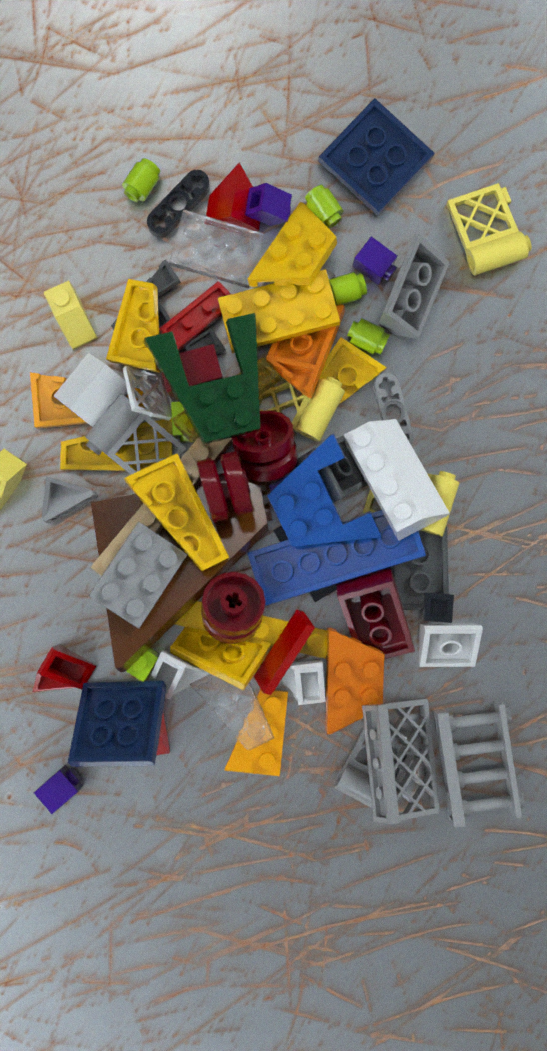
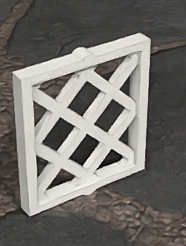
M125 366L123 373L131 410L169 421L172 416L163 377L146 372L145 370ZM133 374L138 375L141 378L137 380ZM149 379L155 380L156 383L153 385ZM143 380H144V381L148 384V386L150 387L149 390H147V389L141 384V382H142ZM138 386L145 394L141 396L134 388ZM152 391L160 397L158 400L150 394ZM146 397L154 403L152 407L146 402ZM142 403L146 408L139 407L138 405ZM158 407L161 412H157L154 409Z

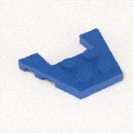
M334 434L325 439L321 445L267 495L292 547L381 536L371 511L343 523L318 470L345 458Z

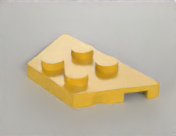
M299 202L288 218V222L284 224L247 278L249 286L258 287V282H274L275 286H286L288 284L311 285L337 245L335 234L303 202Z

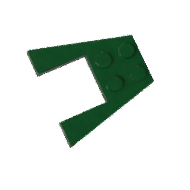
M255 313L230 318L226 321L241 374L198 385H188L173 331L144 338L146 348L148 347L160 372L166 377L173 394L179 399L186 416L203 445L255 432L260 429Z

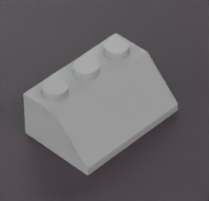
M415 234L378 323L393 335L418 339L450 263L419 234Z

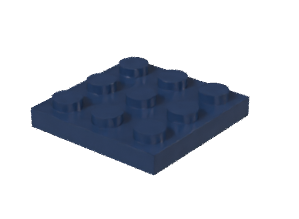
M374 98L318 157V161L378 216L430 162L435 153Z
M165 682L83 683L68 757L70 766H155L167 687Z

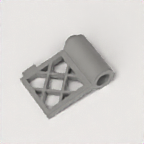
M123 394L119 395L85 436L89 440L86 446L97 455H100L103 451L129 474L136 473L129 466L130 464H137L138 472L140 471L141 463H153L166 459H159L158 442L170 441L178 448L175 454H178L179 457L186 449L182 443L148 415L132 411L129 399ZM143 420L153 427L154 439L137 441L136 429ZM157 431L165 438L157 439ZM134 433V441H127ZM155 442L156 459L139 461L138 444ZM135 444L136 461L124 462L115 455L123 445Z
M363 727L346 763L336 778L334 788L372 808L368 764L363 765L355 761L360 749L366 748V743L363 744L365 740ZM402 727L398 731L406 737L411 733ZM416 736L412 745L420 752L423 747L420 744L422 738ZM392 741V752L397 755L394 741ZM408 750L402 762L408 767L411 760H415L416 757ZM399 766L395 776V781L400 784L405 774Z

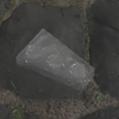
M209 674L189 684L203 698L209 708L225 723L224 725L246 750L250 751L275 738L251 682L248 683L243 691Z

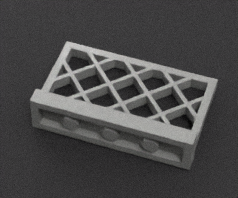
M428 699L363 705L362 711L374 822L392 825L400 823L402 820L439 814L440 804ZM414 706H419L420 718L417 723L408 716ZM388 709H393L400 716L394 726L389 723ZM405 721L413 728L407 739L398 732ZM418 734L423 738V747L420 752L412 745ZM394 737L403 744L397 755L392 752L391 742ZM408 750L416 757L410 768L401 761ZM421 763L426 766V775L423 780L415 774ZM398 766L406 773L400 784L395 781L394 773ZM411 779L419 785L413 797L405 791ZM424 791L429 795L430 808L424 809L418 803ZM401 795L409 802L403 813L398 811V800Z

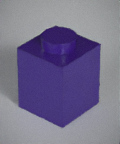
M268 183L249 189L245 215L269 226L288 222L291 212L292 194Z
M371 236L354 258L352 267L379 285L383 279L388 281L396 271L397 267L394 264L398 255Z
M64 765L42 784L34 794L48 811L53 814L83 787L80 782L82 779L73 768L69 769Z

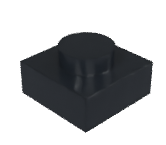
M424 592L422 620L452 623L454 595Z

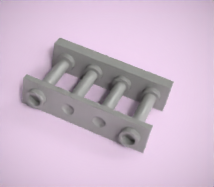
M499 700L493 701L494 712L453 718V715H449L444 708L433 710L449 820L454 828L466 826L465 817L469 816V813L509 807L510 812L516 818H522L521 808L525 807L522 792L518 791L508 729V724H511V714L509 708L505 707V704ZM496 723L499 740L459 746L457 743H453L451 732H455L456 729ZM501 751L503 768L463 774L461 771H457L456 760H460V757ZM505 779L507 796L468 802L461 797L460 789L464 788V785Z

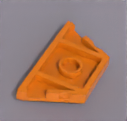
M342 304L336 306L340 324L345 314V305ZM340 325L272 343L266 357L267 365L307 398L312 399Z
M327 628L325 731L327 734H333L362 719L363 705L383 704L384 653L375 647L363 644L353 637L345 636L334 628Z

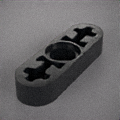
M190 171L149 213L147 226L153 236L158 238L168 236L209 193V178L204 171ZM195 180L196 182H199L200 180H202L203 187L201 189L199 187H195L192 190V181ZM190 191L193 199H190L189 195L187 194ZM177 197L185 199V208L174 210L171 207L173 199ZM165 208H167L170 215H166ZM165 218V227L158 226L155 228L154 221L156 219L161 221Z

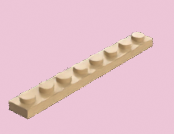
M198 437L181 457L180 460L194 488L201 482L196 461L211 457L216 464L221 455L231 446V438L203 445ZM144 503L91 566V569L98 575L102 576L137 522L142 523L156 534H159L164 528Z

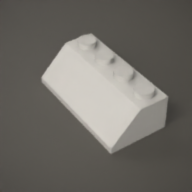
M396 419L370 421L344 434L347 448L398 541L450 515Z

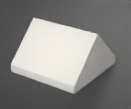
M88 353L55 393L54 397L93 427L119 395L127 396L128 392L125 381L105 363Z
M475 623L419 624L420 667H475L483 631L482 625Z

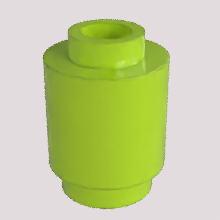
M146 158L136 162L122 183V187L125 189L124 194L134 202H138V200L145 201L159 180L160 169L158 166Z
M318 185L305 196L306 206L329 229L336 226L342 220L341 215L344 210L328 188L325 189L323 185Z
M351 272L329 279L336 306L359 300L363 295L367 294V287L362 273L355 274Z
M361 318L359 323L353 321L347 336L351 338L350 343L371 354L375 352L381 355L390 334L384 332V328Z

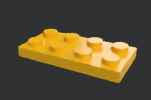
M326 269L319 271L311 285L288 284L286 286H275L272 283L218 298L232 353L235 352L226 325L227 319L255 313L257 347L340 325Z

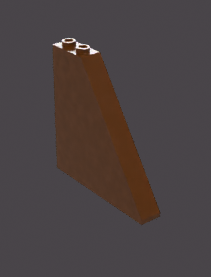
M247 478L251 491L249 497L253 512L238 515L235 513L232 500L229 499L226 500L229 510L228 519L213 522L202 482L195 488L229 558L201 571L187 554L140 628H136L106 608L115 669L119 672H126L203 596L204 589L212 579L226 573L269 531L267 522L273 520L270 505L263 504L262 495H267L265 481H255ZM136 494L91 502L99 556L142 506L143 502ZM165 528L159 532V536L186 553Z

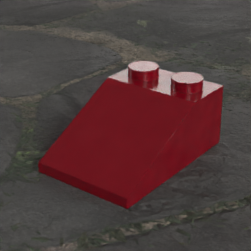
M391 567L336 584L337 597L351 637L367 646L381 650L384 653V659L415 652Z

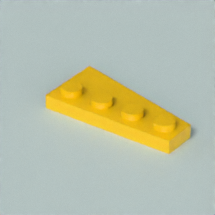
M172 418L169 421L164 419L155 421L173 436ZM147 422L141 423L136 429L137 441L154 439L153 427ZM157 431V439L165 438ZM134 433L127 441H134ZM85 436L61 441L60 470L126 471L103 451L100 455H97L86 446L89 440ZM170 441L158 442L159 459L168 458L173 455V444ZM155 442L138 444L139 461L156 459ZM135 444L123 445L115 455L124 462L136 461ZM157 462L141 463L140 470L149 467ZM130 464L129 466L137 472V464Z
M178 454L172 455L124 478V481L201 571L229 558Z

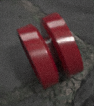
M272 410L260 411V429L258 431L231 438L241 468L244 467L248 479L255 481L276 480L291 472L297 464L298 452L294 441L293 425L290 419L283 413Z
M236 451L221 455L220 461L224 473L218 474L215 461L211 457L196 461L213 522L228 519L229 510L226 500L229 499L232 500L235 513L238 515L253 512L249 493H251L244 467L241 468Z
M228 572L212 579L204 589L201 605L203 626L209 635L219 642L228 644L245 642L253 637L261 626L266 601L263 589L255 579L244 573Z

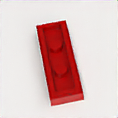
M217 281L160 327L159 334L173 331L178 351H180L222 316L218 298L231 295V293Z
M296 609L254 675L264 694H273L315 629L303 611Z

